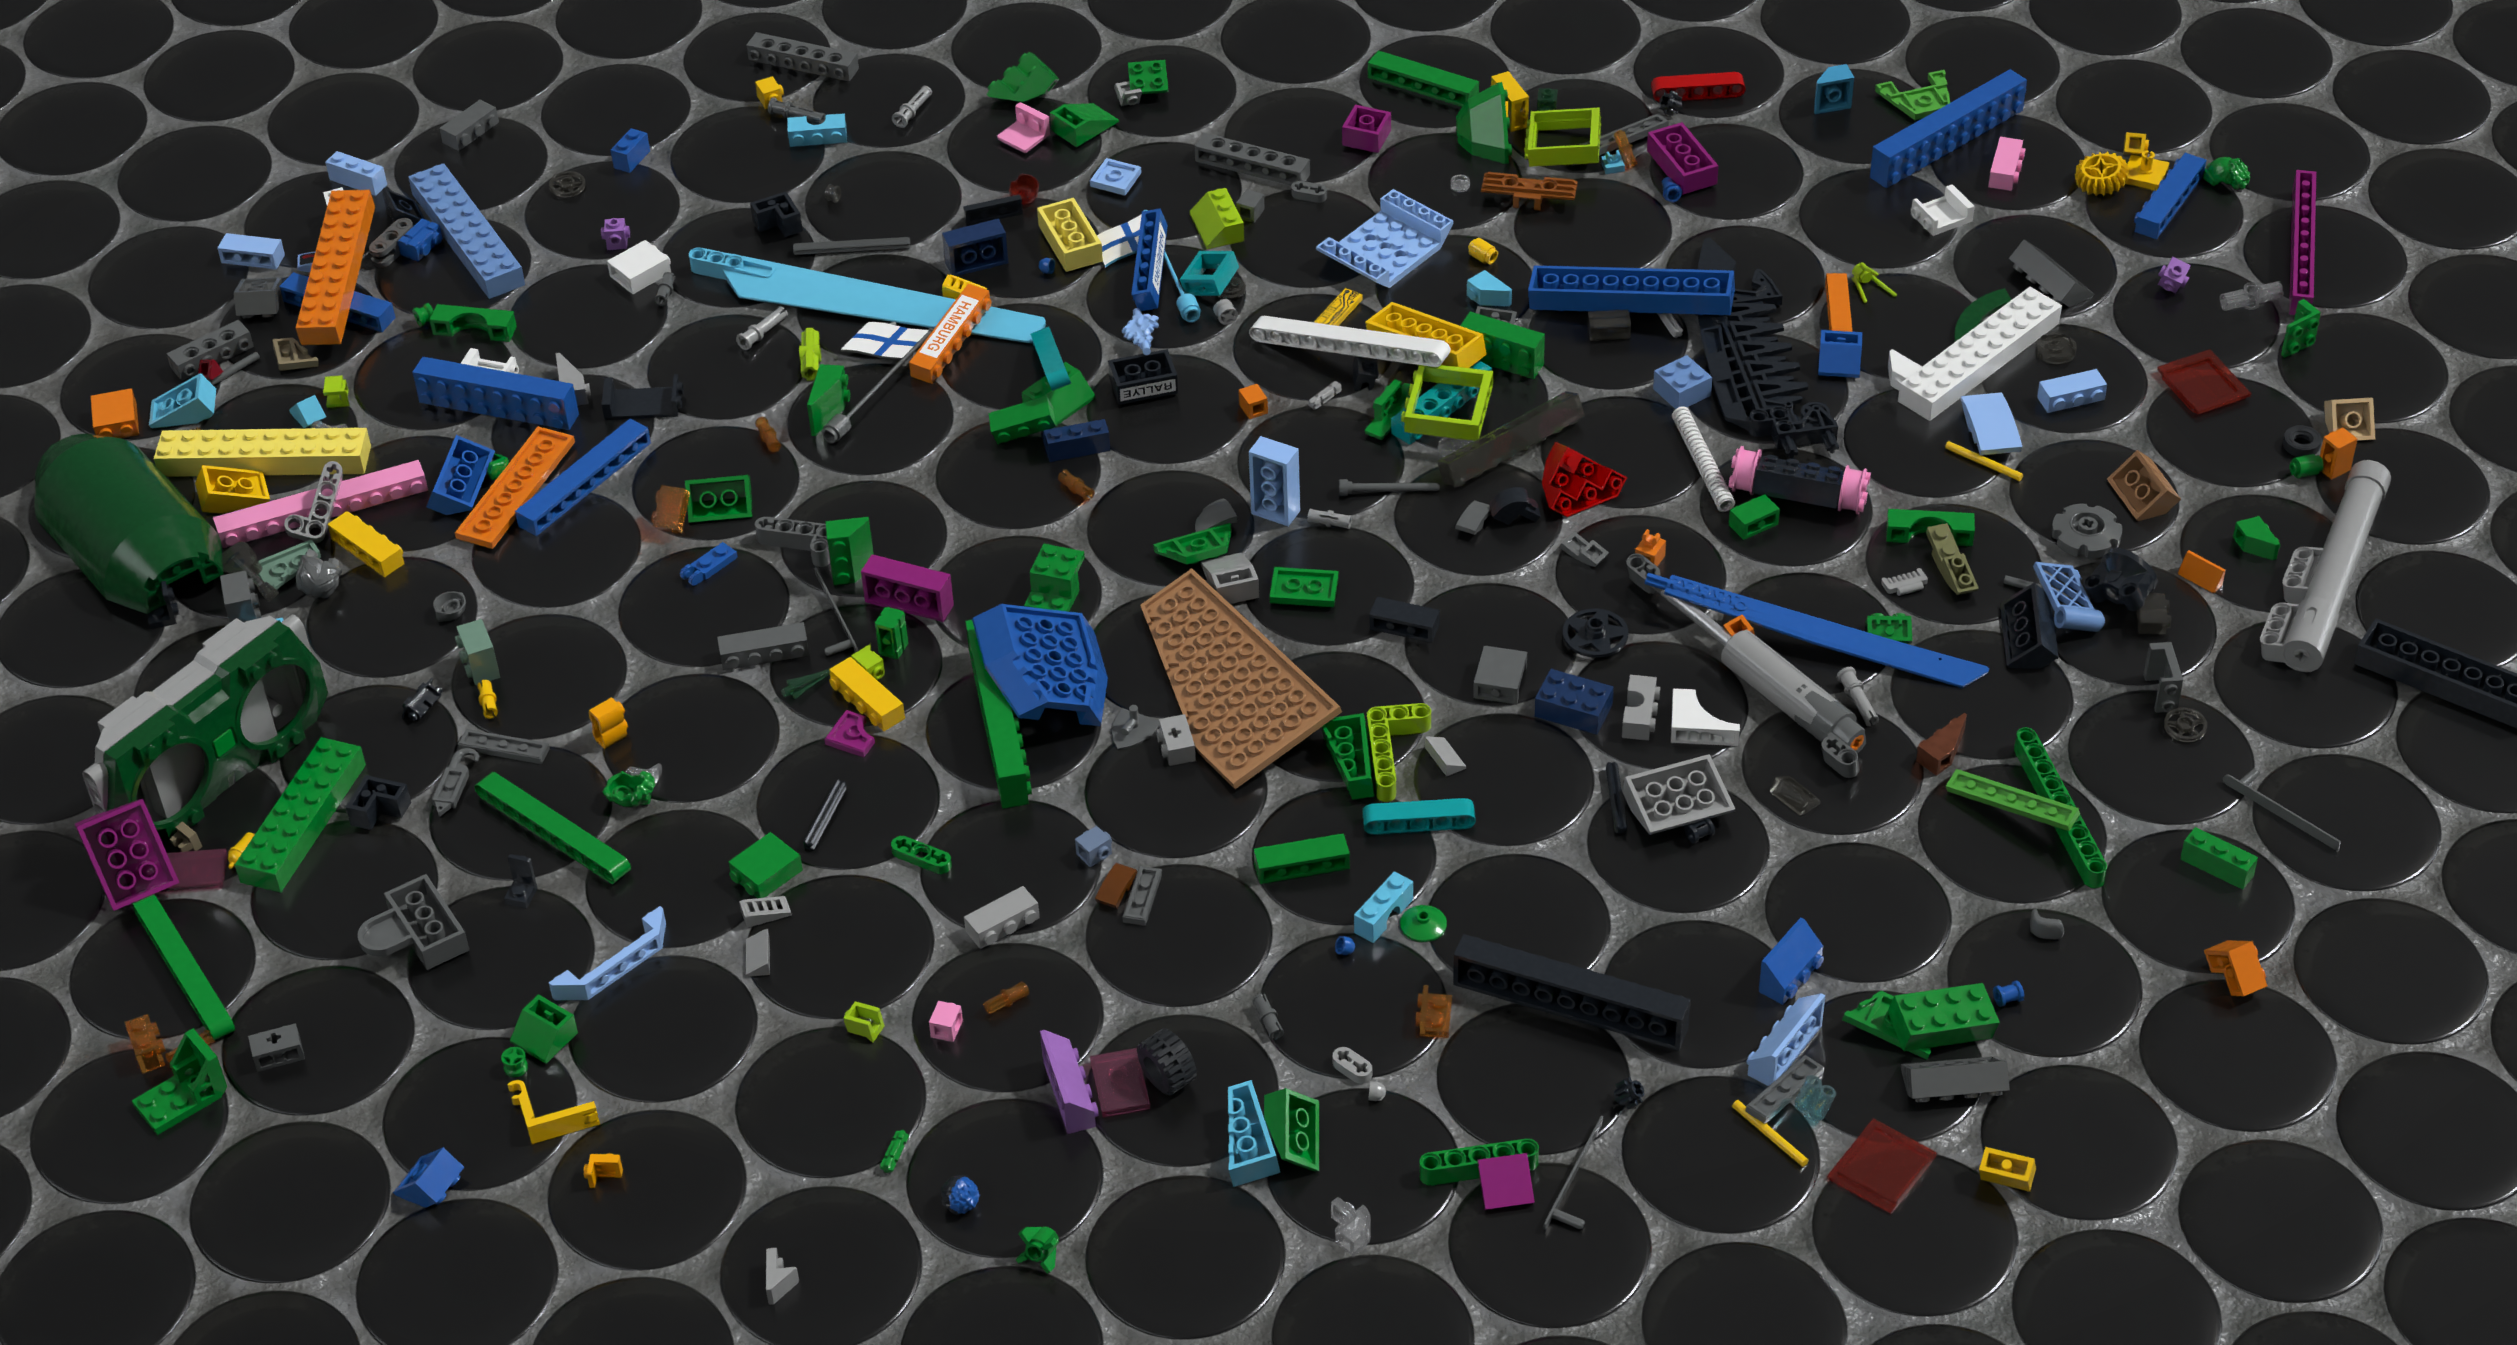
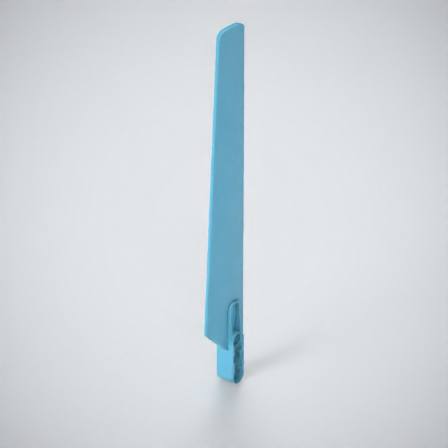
M694 248L689 252L690 266L693 273L727 280L736 295L743 299L935 328L956 300L705 248ZM990 307L982 316L980 323L976 324L972 329L971 334L1033 343L1030 333L1045 328L1046 321L1045 318Z

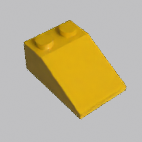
M201 465L195 485L202 512L223 514L270 501L263 471Z

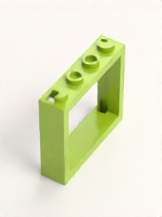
M1600 108L1531 111L1530 120H1527L1524 148L1525 159H1528L1529 167L1599 163ZM1591 128L1589 145L1536 147L1538 131Z
M1419 365L1418 371L1414 370V384H1410V398H1406V411H1403L1401 421L1404 422V432L1479 441L1493 388V371L1440 365L1439 367ZM1423 381L1480 388L1472 420L1414 414Z

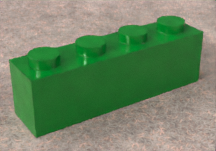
M1343 833L1254 848V865L1259 883L1263 884L1350 869V853Z

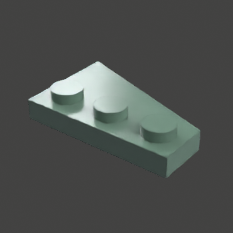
M311 539L252 563L256 574L263 582L269 594L296 576L299 568L298 562L308 549L314 550L318 554L317 558H321L320 551Z

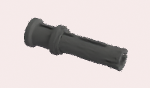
M772 97L768 104L769 114H780L784 118L807 116V121L815 124H821L825 121L824 113L796 107L789 101L785 103Z

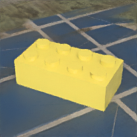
M1074 198L1037 208L1039 227L1066 272L1103 262L1102 243Z

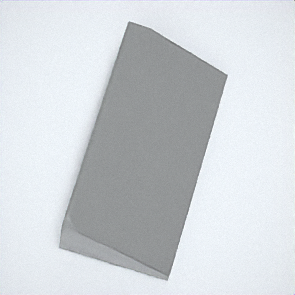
M1425 737V749L1446 776L1466 769V765L1444 737Z
M768 929L762 930L746 939V977L770 975V939Z

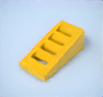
M949 274L942 284L943 297L957 299L968 283L986 290L987 288Z

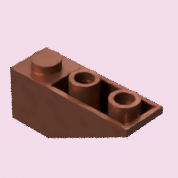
M1963 713L1958 718H1953L1948 725L1938 729L1933 736L1921 741L1917 747L1916 761L1936 776L1951 766L1965 730L1967 714Z

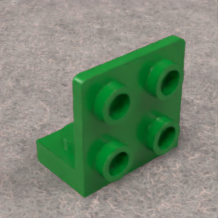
M1165 60L1128 63L1130 90L1141 89L1142 94L1168 92Z
M2305 299L2298 302L2294 322L2286 327L2281 356L2284 358L2315 343L2321 312Z

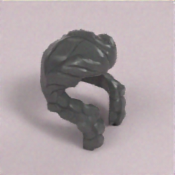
M308 549L298 562L296 586L298 590L306 595H311L313 598H328L338 587L339 577L342 573V569L339 567V560L329 558L328 561H322L317 558L318 554L314 550Z

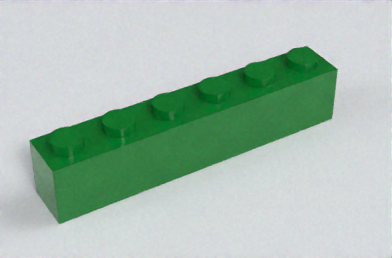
M1379 50L1368 62V78L1461 107H1463L1467 99L1479 93V81Z

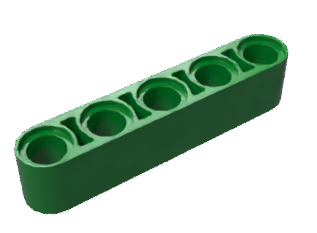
M1520 1139L1425 1153L1420 1158V1180L1426 1185H1437L1479 1179L1477 1160L1527 1153L1529 1169L1532 1171L1538 1166L1539 1145L1532 1139Z

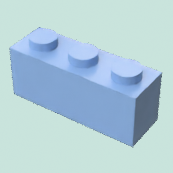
M338 151L325 162L331 181L358 190H370L371 194L375 196L387 186L382 166Z
M226 233L217 248L221 263L277 269L285 256L281 239Z
M2093 369L2039 382L2037 398L2047 413L2105 400L2107 383L2098 370Z

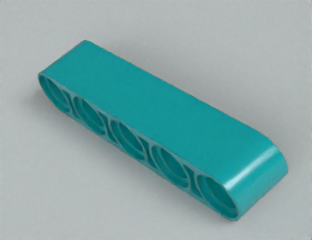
M1468 798L1376 803L1365 806L1362 811L1364 829L1369 834L1467 829L1474 826L1476 822L1474 804Z

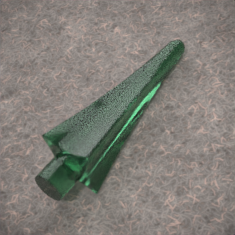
M829 669L786 680L787 687L781 689L783 697L792 695L794 699L798 698L814 684L830 675Z

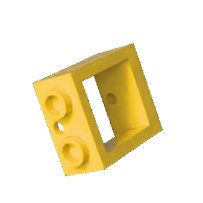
M1509 71L1491 76V86L1502 82L1504 90L1508 92V101H1505L1506 117L1510 119V132L1527 128L1529 96Z

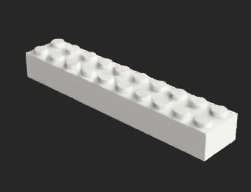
M2032 287L2027 288L1900 383L1898 402L1931 421L1959 400L1961 396L1967 394L2057 326L2060 320L2062 305Z

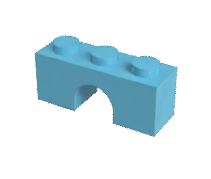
M845 113L826 115L825 121L819 125L809 124L807 116L788 118L790 147L847 143Z
M1393 872L1354 914V933L1374 943L1387 929V920L1392 910L1401 914L1413 901V881Z

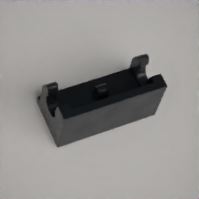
M1354 356V390L1360 391L1362 384L1367 382L1369 383L1368 390L1370 391L1374 387L1375 380L1379 377L1378 359Z

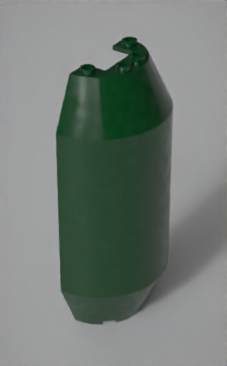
M76 434L63 438L51 445L40 459L35 473L34 508L36 518L107 600L148 614L166 604L161 591L162 581H166L168 585L197 570L201 581L206 584L224 574L221 540L217 532L140 448L133 443L115 437Z

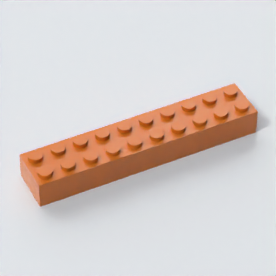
M370 190L331 191L296 324V331L301 345L341 344L375 210Z

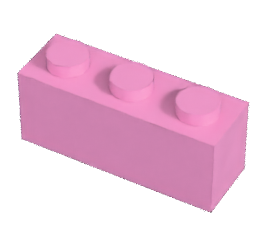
M2006 137L1999 138L1990 171L1988 187L2012 191L2013 184L2018 183L2019 172L2021 171L2022 160H2024L2026 150L2022 148L2023 140Z

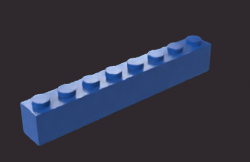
M632 419L627 420L515 511L518 527L538 536L651 444L649 429Z

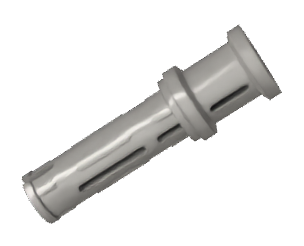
M922 86L908 103L900 107L899 112L893 114V123L899 128H904L908 124V120L915 117L916 110L931 96L932 90L928 86Z
M778 307L777 310L757 325H750L745 333L737 335L736 341L738 345L744 350H749L753 343L763 339L767 331L788 317L787 311L785 310L781 313L784 308Z
M1853 667L1843 668L1838 672L1837 680L1843 684L1845 694L1852 698L1867 726H1871V723L1872 725L1877 724L1879 717L1863 692L1864 685L1857 679L1855 669Z

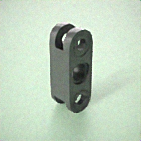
M401 218L396 220L370 244L369 251L375 267H387L401 255L398 240L413 227V222L410 219Z

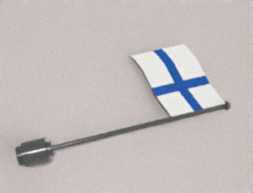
M868 322L841 349V352H854L900 361L846 416L836 414L823 427L822 436L827 442H838L851 429L849 418L928 338L934 330L933 328L920 330L887 323Z

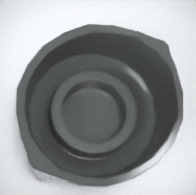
M445 592L435 598L433 606L438 622L453 621L463 614L466 600L462 592Z

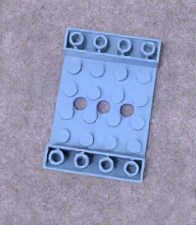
M1394 189L1380 198V212L1340 242L1328 237L1316 246L1317 251L1388 288L1392 287L1440 250L1453 225V220Z

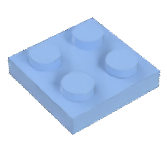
M1106 158L1091 178L1090 187L1126 195L1140 176L1141 167Z

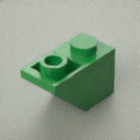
M2260 516L2236 522L2233 538L2243 552L2270 560L2277 559L2280 542Z

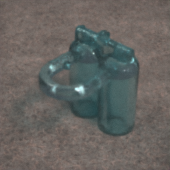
M1807 1076L1795 1099L1794 1108L1803 1113L1805 1118L1809 1117L1816 1123H1819L1820 1120L1825 1118L1836 1096V1091L1829 1085L1822 1086V1082L1818 1077Z

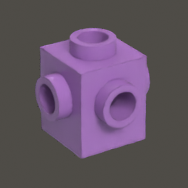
M624 218L605 219L604 228H601L602 239H606L607 250L627 249L630 228L625 225Z
M2172 257L2167 266H2162L2158 274L2161 277L2158 285L2167 291L2176 293L2180 287H2185L2189 279L2186 274L2191 265Z

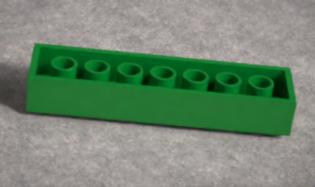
M323 737L319 739L235 863L240 883L279 893L283 891L365 767L366 763L361 746Z

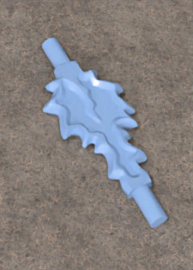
M1135 308L1132 320L1128 321L1127 325L1122 329L1124 338H1127L1129 341L1134 339L1133 344L1138 345L1144 355L1151 353L1150 347L1153 340L1151 333L1154 331V328L1159 327L1157 323L1159 317L1151 316L1150 314L1142 315L1140 309Z

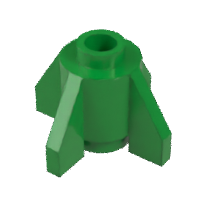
M1049 1227L1023 1228L1019 1232V1236L1026 1244V1249L1018 1256L1016 1261L1018 1264L1028 1258L1034 1262L1042 1261L1040 1265L1047 1274L1055 1268L1056 1247L1059 1244L1058 1235Z

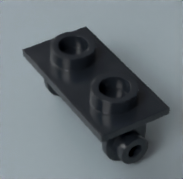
M433 678L426 684L423 682L416 690V695L413 698L408 697L402 705L404 708L402 718L408 714L412 721L420 720L429 710V707L424 702L432 707L441 698L442 689L438 686H432Z

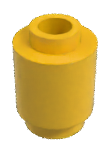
M1481 238L1473 239L1468 246L1469 255L1484 264L1488 263L1491 265L1497 259L1498 251L1496 248Z

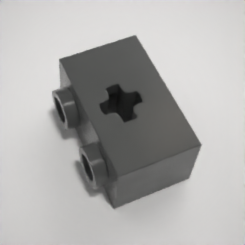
M296 1023L248 1036L257 1072L305 1059Z

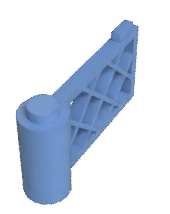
M2035 562L2033 568L2055 611L2054 623L2056 627L2093 632L2100 631L2104 626L2105 618L2101 611L2094 610L2080 582L2082 578L2078 570H2075L2071 565ZM2043 570L2049 572V573L2052 574L2053 576L2048 575V574L2045 573ZM2055 577L2064 582L2065 585L2056 580ZM2051 585H2053L2054 587H2056V588L2059 589L2060 591H2057L2056 589H2054L2053 587H2051ZM2068 586H2070V587H2072L2073 589H2075V590L2077 591V593L2074 592L2073 590H2071L2070 588H2068ZM2064 592L2065 594H2067L2068 596H2070L2071 598H2073V600L2069 599L2068 597H2066V596L2063 595L2062 593ZM2058 599L2066 605H2060ZM2075 601L2079 602V603L2082 604L2084 607H2082V606H2080L2079 604L2075 603Z

